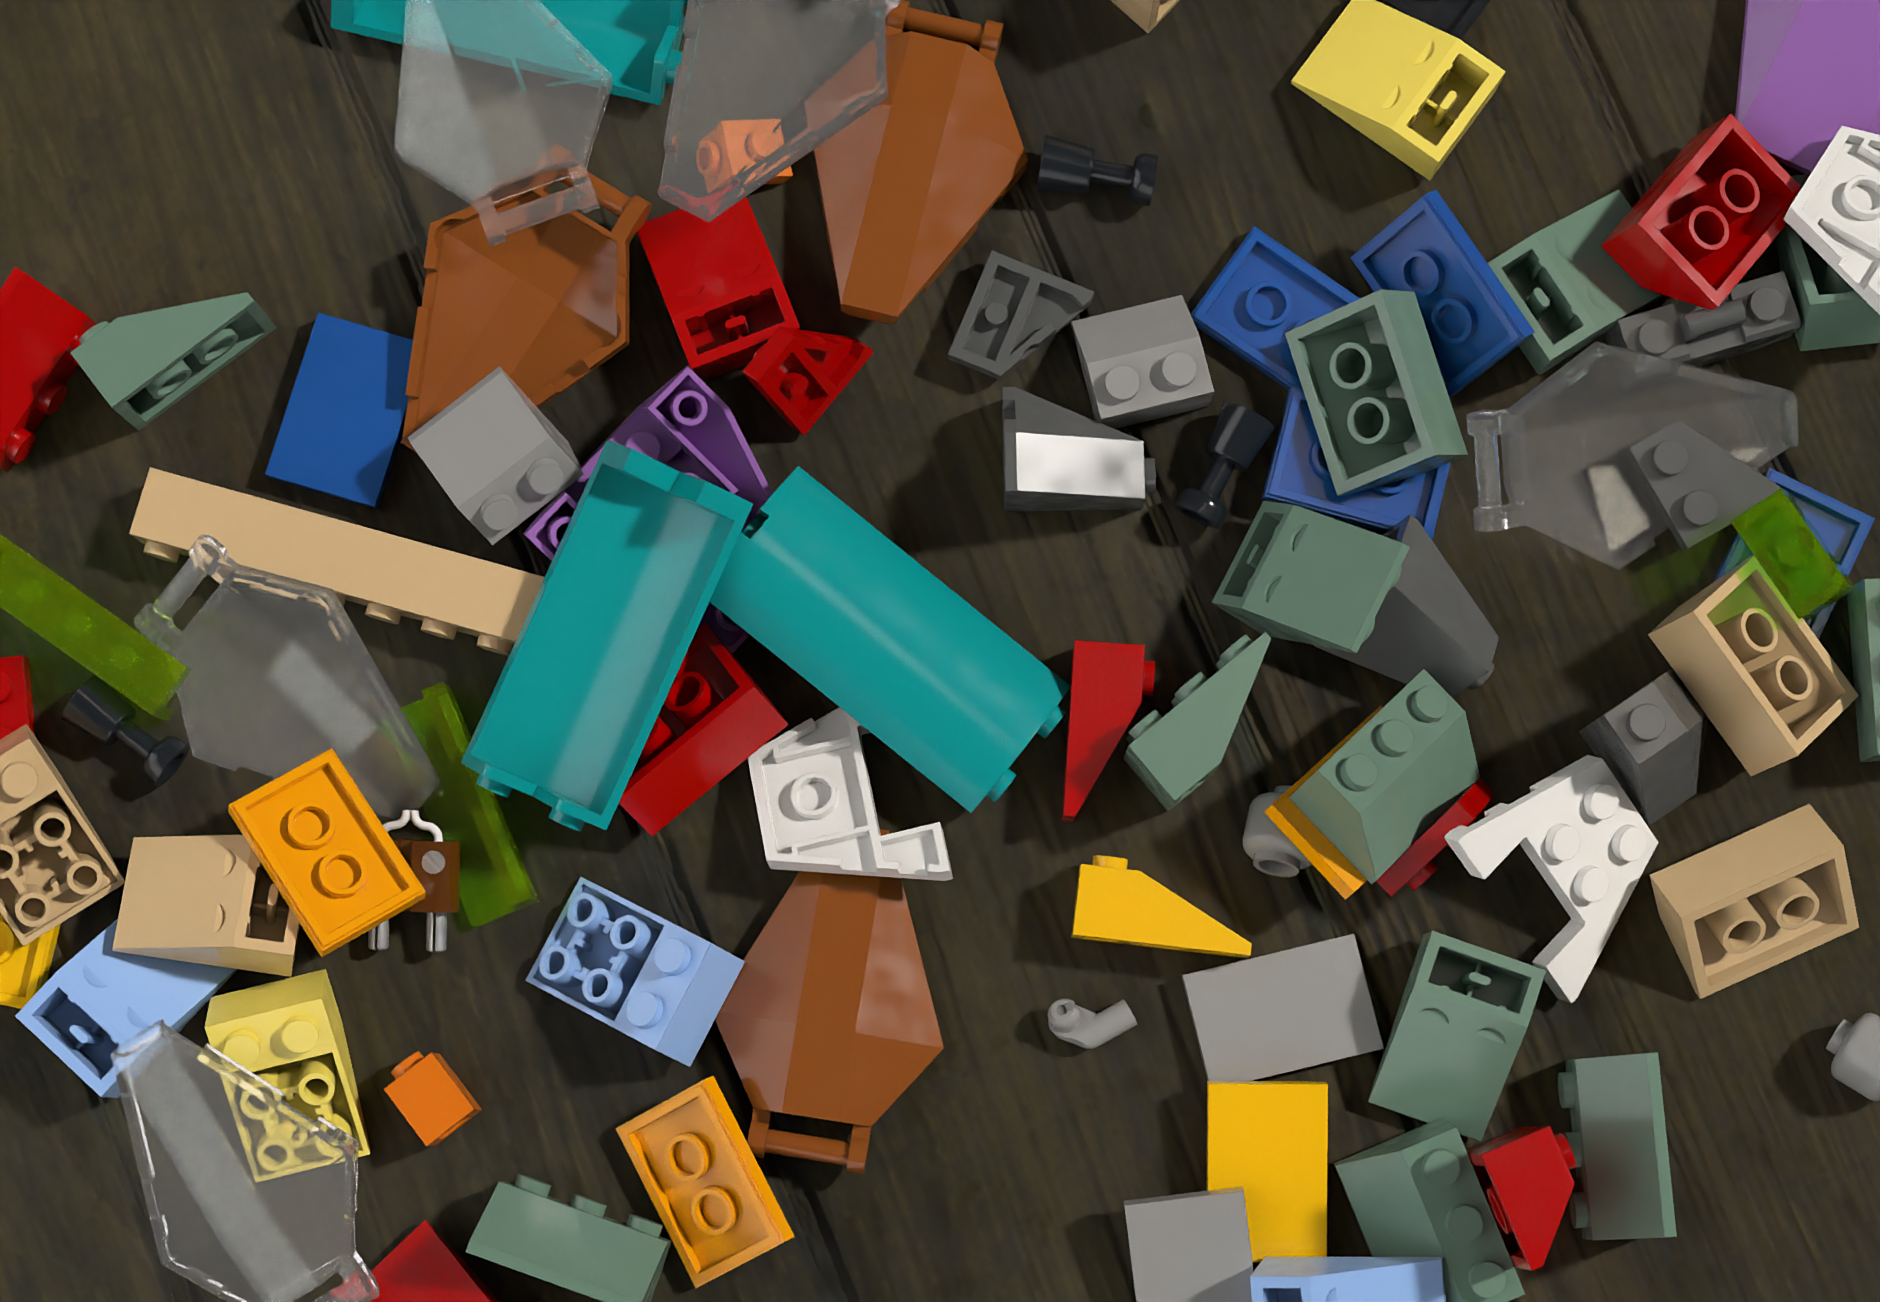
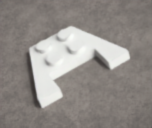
M1841 126L1790 205L1784 220L1880 315V135Z
M842 708L835 709L815 722L811 717L766 743L748 757L766 861L771 869L937 881L953 879L944 832L940 822L881 836L861 738L863 734L871 732Z
M1586 755L1530 786V793L1509 805L1499 803L1484 812L1485 818L1469 827L1459 825L1444 836L1469 874L1484 880L1518 844L1521 845L1571 918L1565 927L1532 961L1535 967L1546 970L1544 980L1555 996L1571 1004L1580 994L1659 843L1604 760L1590 755Z

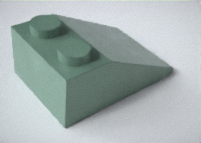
M1804 174L1791 177L1802 188L1809 175ZM1787 223L1776 236L1780 269L1785 273L1801 320V327L1795 332L1800 351L1880 343V315Z
M245 292L117 317L111 323L107 321L100 322L82 335L79 340L81 345L70 353L109 405L139 431L277 327L250 294Z

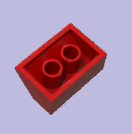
M1730 113L1694 136L1601 244V247L1640 287L1705 309L1714 310L1719 307L1787 224L1784 217L1801 187Z
M17 267L13 269L0 289V468L7 473L14 463L19 464L32 450L36 440V435L33 433L45 415L50 416L54 414L63 403L68 391L66 383L76 368L80 367L70 352L81 345L79 340L82 335L96 325L85 313Z
M706 622L697 629L619 801V804L651 836L660 831L788 725L764 691Z
M1522 1126L1468 1148L1466 1151L1513 1266L1533 1271L1544 1265L1575 1185L1569 1170L1577 1167L1571 1147L1562 1133L1554 1135L1550 1126Z

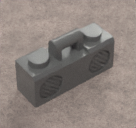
M1781 271L1737 284L1719 307L1714 310L1705 309L1687 302L1670 304L1617 320L1605 337L1622 388L1626 389L1787 341L1801 327V320L1785 273Z

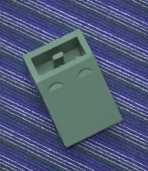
M1619 189L1534 233L1488 262L1492 271L1535 331L1534 334L1518 346L1538 376L1607 333L1617 320L1635 315L1665 296L1640 287L1601 247V244L1632 209Z
M1263 501L1212 603L1260 634L1266 632L1270 637L1357 654L1361 644L1367 640L1374 629L1375 616L1387 592L1397 583L1401 575V565L1410 547L1402 542L1294 504Z
M1266 632L1254 642L1247 634L1241 637L1220 655V660L1215 664L1219 669L1217 673L1209 679L1202 672L1198 673L1174 694L1175 698L1171 701L1174 708L1162 717L1157 710H1154L1128 732L1130 735L1126 740L1130 745L1123 759L1168 812L1211 777L1220 765L1271 641L1270 636Z
M1433 930L1423 934L1367 1102L1425 1123H1430L1443 1117L1457 1127L1460 1135L1481 1142L1528 1028L1546 970Z

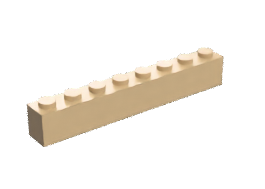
M151 467L129 532L130 535L145 544L143 553L155 558L177 563L179 554L200 559L199 569L212 574L232 578L235 569L256 575L254 584L281 593H288L290 585L311 590L309 599L317 603L343 609L346 600L367 606L365 615L392 624H399L401 616L423 621L421 631L445 639L454 640L457 631L478 637L476 646L503 655H510L545 578L540 575Z

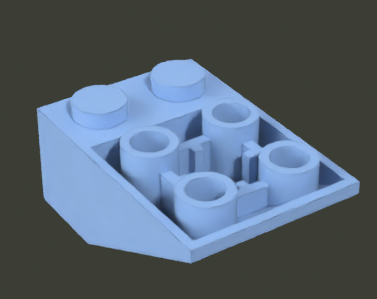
M580 876L525 981L650 1048L690 1067L745 961Z
M117 919L63 965L15 1017L100 1097L118 1098L237 969L114 952L112 947Z
M1264 1257L1250 1276L1252 1302H1446L1443 1257Z

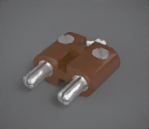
M402 810L400 819L383 824L387 832L402 828L407 824L411 816V820L416 827L430 831L434 836V839L391 838L426 891L425 899L404 911L427 912L426 950L442 952L446 950L447 913L459 912L461 841L443 839L442 832L435 824L421 820L419 810ZM389 919L368 931L369 949L382 951L389 947Z

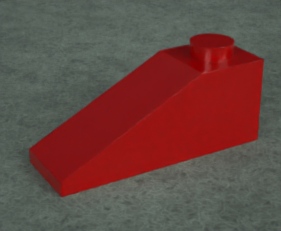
M1074 641L1062 821L1073 822L1136 716L1142 703V695L1153 696L1155 661L1144 660L1145 645Z

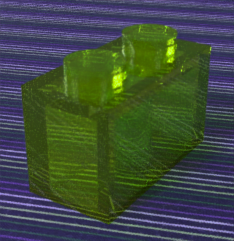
M1782 488L1778 489L1731 521L1799 620H1809L1856 588L1788 491Z

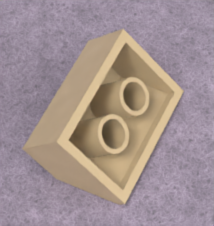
M1757 554L1749 557L1681 604L1648 634L1750 776L1798 756L1859 696Z
M1810 804L1650 875L1660 919L1691 985L1700 999L1859 928L1844 845Z

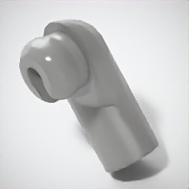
M1070 999L1056 1000L1048 1009V1025L1050 1030L1059 1039L1085 1049H1094L1138 1025L1124 999L1099 1013H1094L1077 1006Z

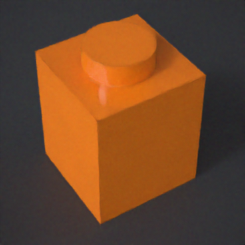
M420 1051L415 1052L391 1071L396 1080L384 1088L385 1092L426 1146H436L482 1110L439 1053L431 1052L424 1058Z

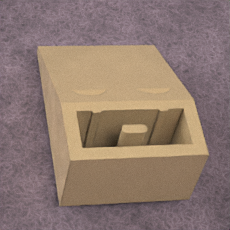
M27 724L0 739V913L22 945L25 946L125 884L123 875L61 774Z
M243 835L133 838L112 951L292 977L300 923Z

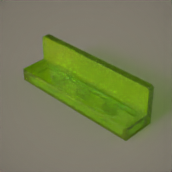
M0 534V607L149 714L168 721L174 711L166 705L192 669L10 539Z
M442 681L421 690L424 696L423 699L388 713L387 720L428 821L440 829L443 839L461 841L459 897L471 925L480 927L539 902L494 792L477 785L476 781L480 774L461 763L472 738L452 689Z

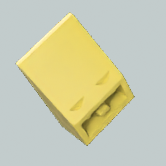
M1351 0L1291 80V84L1430 181L1496 92L1506 71L1459 38L1376 0Z
M326 969L210 998L204 1028L255 1183L371 1153L343 1023Z

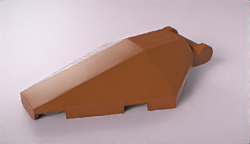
M892 0L883 36L807 107V123L813 157H815L820 185L819 192L842 312L884 324H896L897 320L921 291L926 292L976 232L979 221L997 200L1001 202L1027 170L1028 158L995 67L1004 23L987 20L985 25L911 8L910 1ZM969 45L980 47L979 52Z
M552 145L541 159L528 182L495 198L491 197L430 223L424 268L427 271L422 306L417 309L405 395L408 396L401 443L415 451L408 437L499 366L540 410L628 346L629 243L648 218L652 209L651 202L639 195L631 198L570 161V153L556 145ZM559 180L617 215L619 219L611 231L607 230L549 195L548 191L553 183Z
M880 829L881 836L890 834L889 830ZM799 871L743 961L745 963L715 1021L753 1106L747 1143L754 1157L764 1159L765 1153L833 1163L845 1165L846 1172L864 1175L872 1126L941 1053L944 1046L901 878ZM772 1111L853 1124L851 1141L770 1129Z

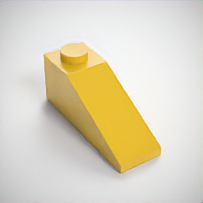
M1094 855L1092 865H1080L1071 938L1247 958L1251 955L1252 943L1143 872L1127 869L1128 859Z

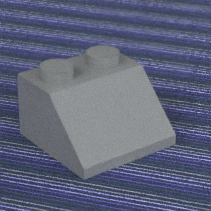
M1182 295L1071 321V328L1095 421L1117 429L1210 406L1214 388L1200 335Z
M500 366L408 437L410 444L458 510L492 545L584 475L569 442Z

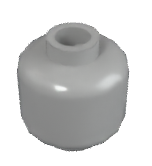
M1289 785L1277 786L1274 792L1260 794L1251 802L1243 835V849L1253 859V866L1264 873L1279 877L1296 876L1299 870L1312 865L1264 813L1267 808L1291 787Z
M1866 1013L1855 1024L1844 1019L1837 1027L1826 1047V1050L1835 1054L1831 1064L1832 1076L1866 1098L1880 1101V1016Z

